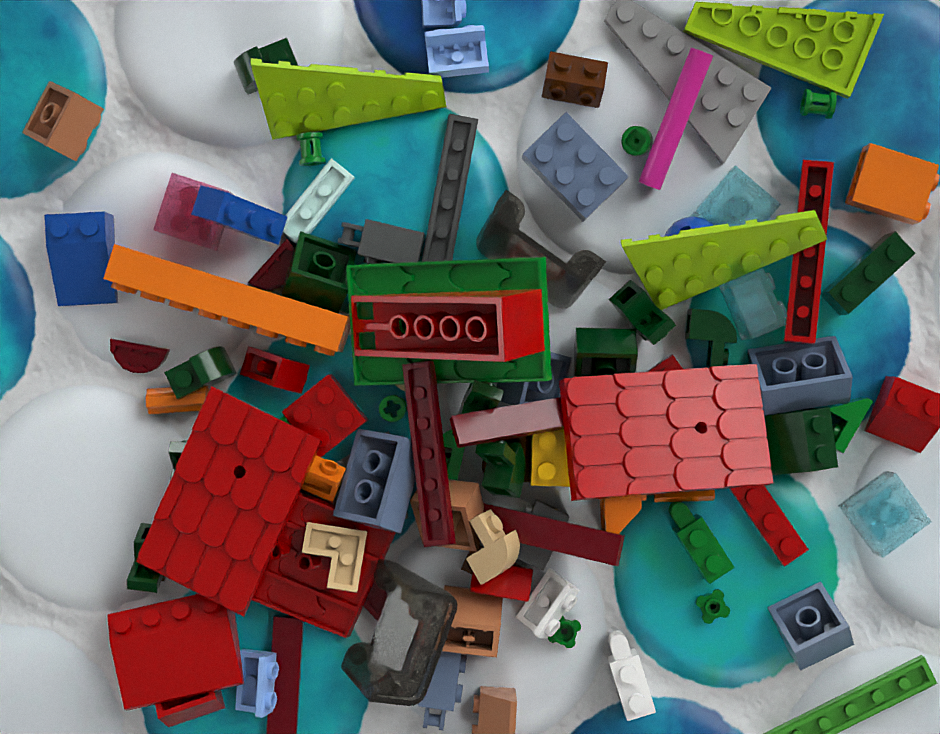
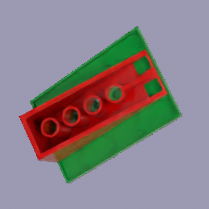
M546 257L346 265L354 386L403 385L402 365L424 361H434L437 384L473 383L474 380L490 383L552 380Z

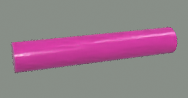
M690 48L638 182L661 190L713 55Z

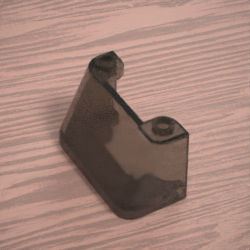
M505 190L476 238L478 250L488 259L546 257L548 302L560 309L571 307L597 276L606 261L589 250L576 252L567 263L562 261L519 230V224L525 215L524 205L519 198Z
M379 559L373 578L375 584L380 589L389 591L371 643L358 642L353 644L344 656L341 669L369 702L414 706L420 703L427 694L457 612L458 604L457 600L443 588L394 561Z

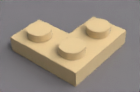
M307 522L302 553L332 558L327 588L357 593L367 531Z

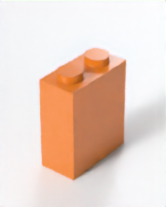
M869 143L862 148L845 204L910 225L920 223L922 219H926L930 210L931 203L928 202L931 191L936 189L940 179V175L937 174L939 165Z

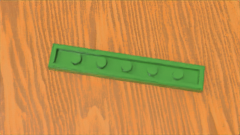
M920 655L763 734H837L938 683L925 657Z

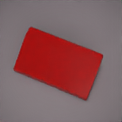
M512 565L509 569L480 585L472 571L469 591L529 602L533 569Z

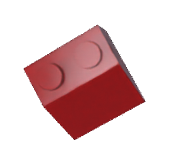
M886 376L864 431L921 453L940 429V394L899 377Z
M216 690L155 704L158 719L167 727H171L224 709L225 704L222 691Z

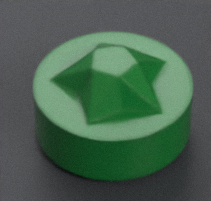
M642 126L629 127L622 135V147L630 155H645L653 145L652 134L647 128Z

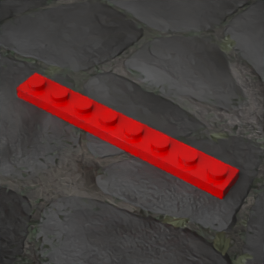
M672 354L647 372L670 371L683 368ZM765 486L729 488L784 567L809 550Z

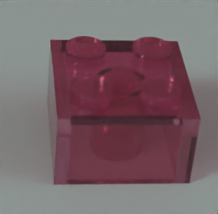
M171 173L153 230L217 251L225 227L191 215L200 185L234 194L230 191Z

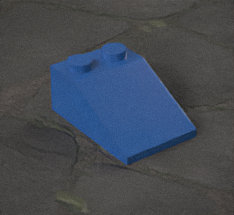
M105 211L44 215L46 248L58 306L118 303L117 289L111 288V281L103 279L115 244L114 216Z

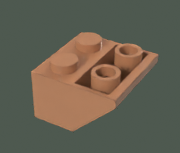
M444 585L437 651L497 658L503 597L470 592V588Z

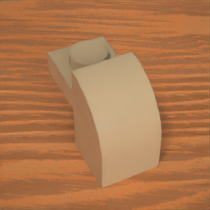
M491 509L469 520L484 548L466 558L480 585L509 569L516 562L520 550V542L516 530L506 535L503 531L501 520Z

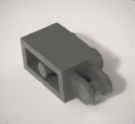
M368 219L365 220L364 227L346 222L341 224V227L344 229L342 237L338 238L337 243L359 248L358 255L364 257V263L419 262L425 239V233ZM355 231L363 232L360 243L353 241Z

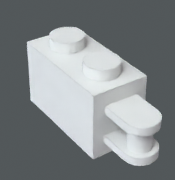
M621 631L611 632L608 636V642L612 655L606 657L627 721L656 713L636 649H630L624 633Z

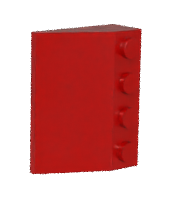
M200 594L107 614L110 647L124 710L129 711L244 684L235 612Z

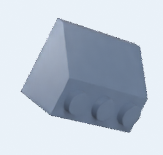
M836 336L816 338L814 345L785 343L748 349L749 364H757L758 380L760 382L764 415L850 402L853 377Z
M357 429L333 516L401 534L416 480L411 440L403 436Z

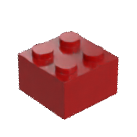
M333 374L325 376L282 411L292 426L321 439L322 443L316 454L321 458L369 420Z

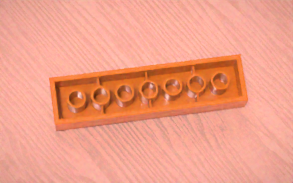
M116 244L113 246L103 278L112 282L111 288L136 294L137 290H140V297L164 303L165 299H169V306L193 312L195 307L199 309L198 315L221 321L222 316L228 318L227 324L249 330L250 325L257 327L256 333L271 338H278V335L282 334L286 336L285 342L300 347H306L307 343L315 345L314 351L329 356H334L335 351L343 352L350 331V317Z

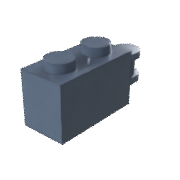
M427 641L418 706L425 707L423 728H427V725L439 727V730L443 731L446 710L454 711L455 702L461 703L463 685L457 683L459 673H465L467 655L437 651L438 643ZM430 708L440 709L441 715L429 713Z

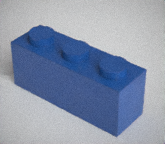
M200 185L191 215L277 245L280 243L288 216L225 191Z

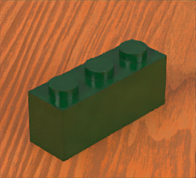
M896 231L885 234L823 290L820 295L839 316L848 315L916 253Z

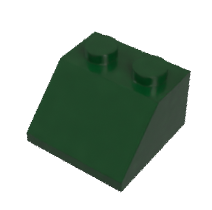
M300 231L286 273L281 296L339 314L348 294L346 265L354 264L356 249Z
M576 328L573 377L636 372L638 357L636 329Z
M830 407L809 408L764 415L772 475L813 472L838 467Z

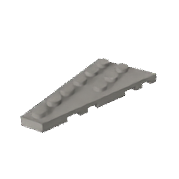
M616 0L605 17L604 22L625 48L629 49L639 61V65L644 71L649 73L669 101L690 48L713 55L688 122L723 165L768 95L771 87L634 1Z

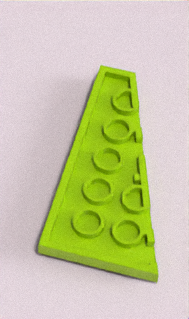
M695 2L683 32L829 92H836V95L848 99L853 92L884 14L873 13L871 15L857 14V12L849 11L841 13L827 12L826 10L764 8L757 5L749 7L733 6L727 3Z
M251 58L252 71L272 140L295 136L301 133L322 131L447 107L440 75L407 72L403 75L386 74L385 70H374V73L360 72L358 68L319 64H310L308 67L290 65V62L278 61V64L262 63V59Z
M815 210L779 215L775 220L757 222V219L747 220L744 225L731 227L727 223L681 230L677 235L660 237V234L649 235L646 240L633 242L631 238L621 240V245L653 303L660 310H663L828 239Z

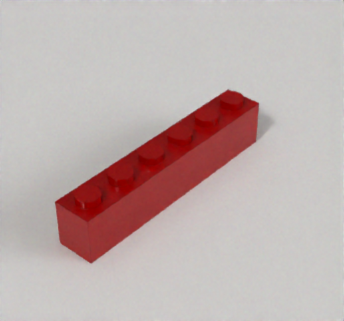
M803 160L797 213L815 210L827 236L834 162ZM826 240L792 254L783 342L814 345L816 342Z

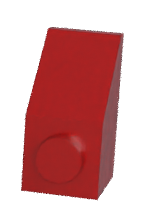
M248 346L240 374L276 388L302 394L310 365Z

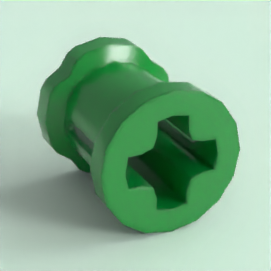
M804 89L800 104V114L802 116H806L808 113L825 115L826 119H832L836 108V92L822 94L811 92V89ZM813 102L823 103V106L814 105Z
M307 132L296 135V140L300 142L302 159L299 160L300 166H317L326 163L325 158L322 157L320 141L323 138V133Z
M397 395L383 398L379 405L381 417L388 422H397L404 417L407 411L405 400ZM390 400H393L394 404L401 405V409L397 411L398 416L394 417L392 413L386 412L385 408L389 406Z

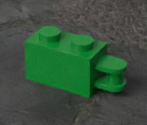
M672 502L669 505L668 512L677 525L672 530L703 578L711 584L734 569V565L704 519L697 513L693 515L684 503Z

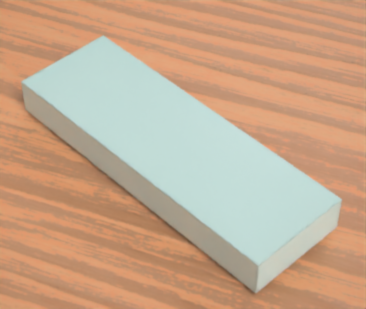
M331 158L285 215L288 218L283 234L295 243L300 231L311 234L355 177Z

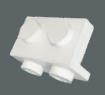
M548 569L530 595L529 602H525L516 618L534 631L533 634L535 636L547 639L548 636H553L559 629L561 624L559 620L565 611L569 612L574 607L578 599L576 595L580 590L554 570Z

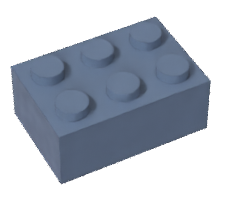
M567 112L522 155V160L582 222L629 177Z

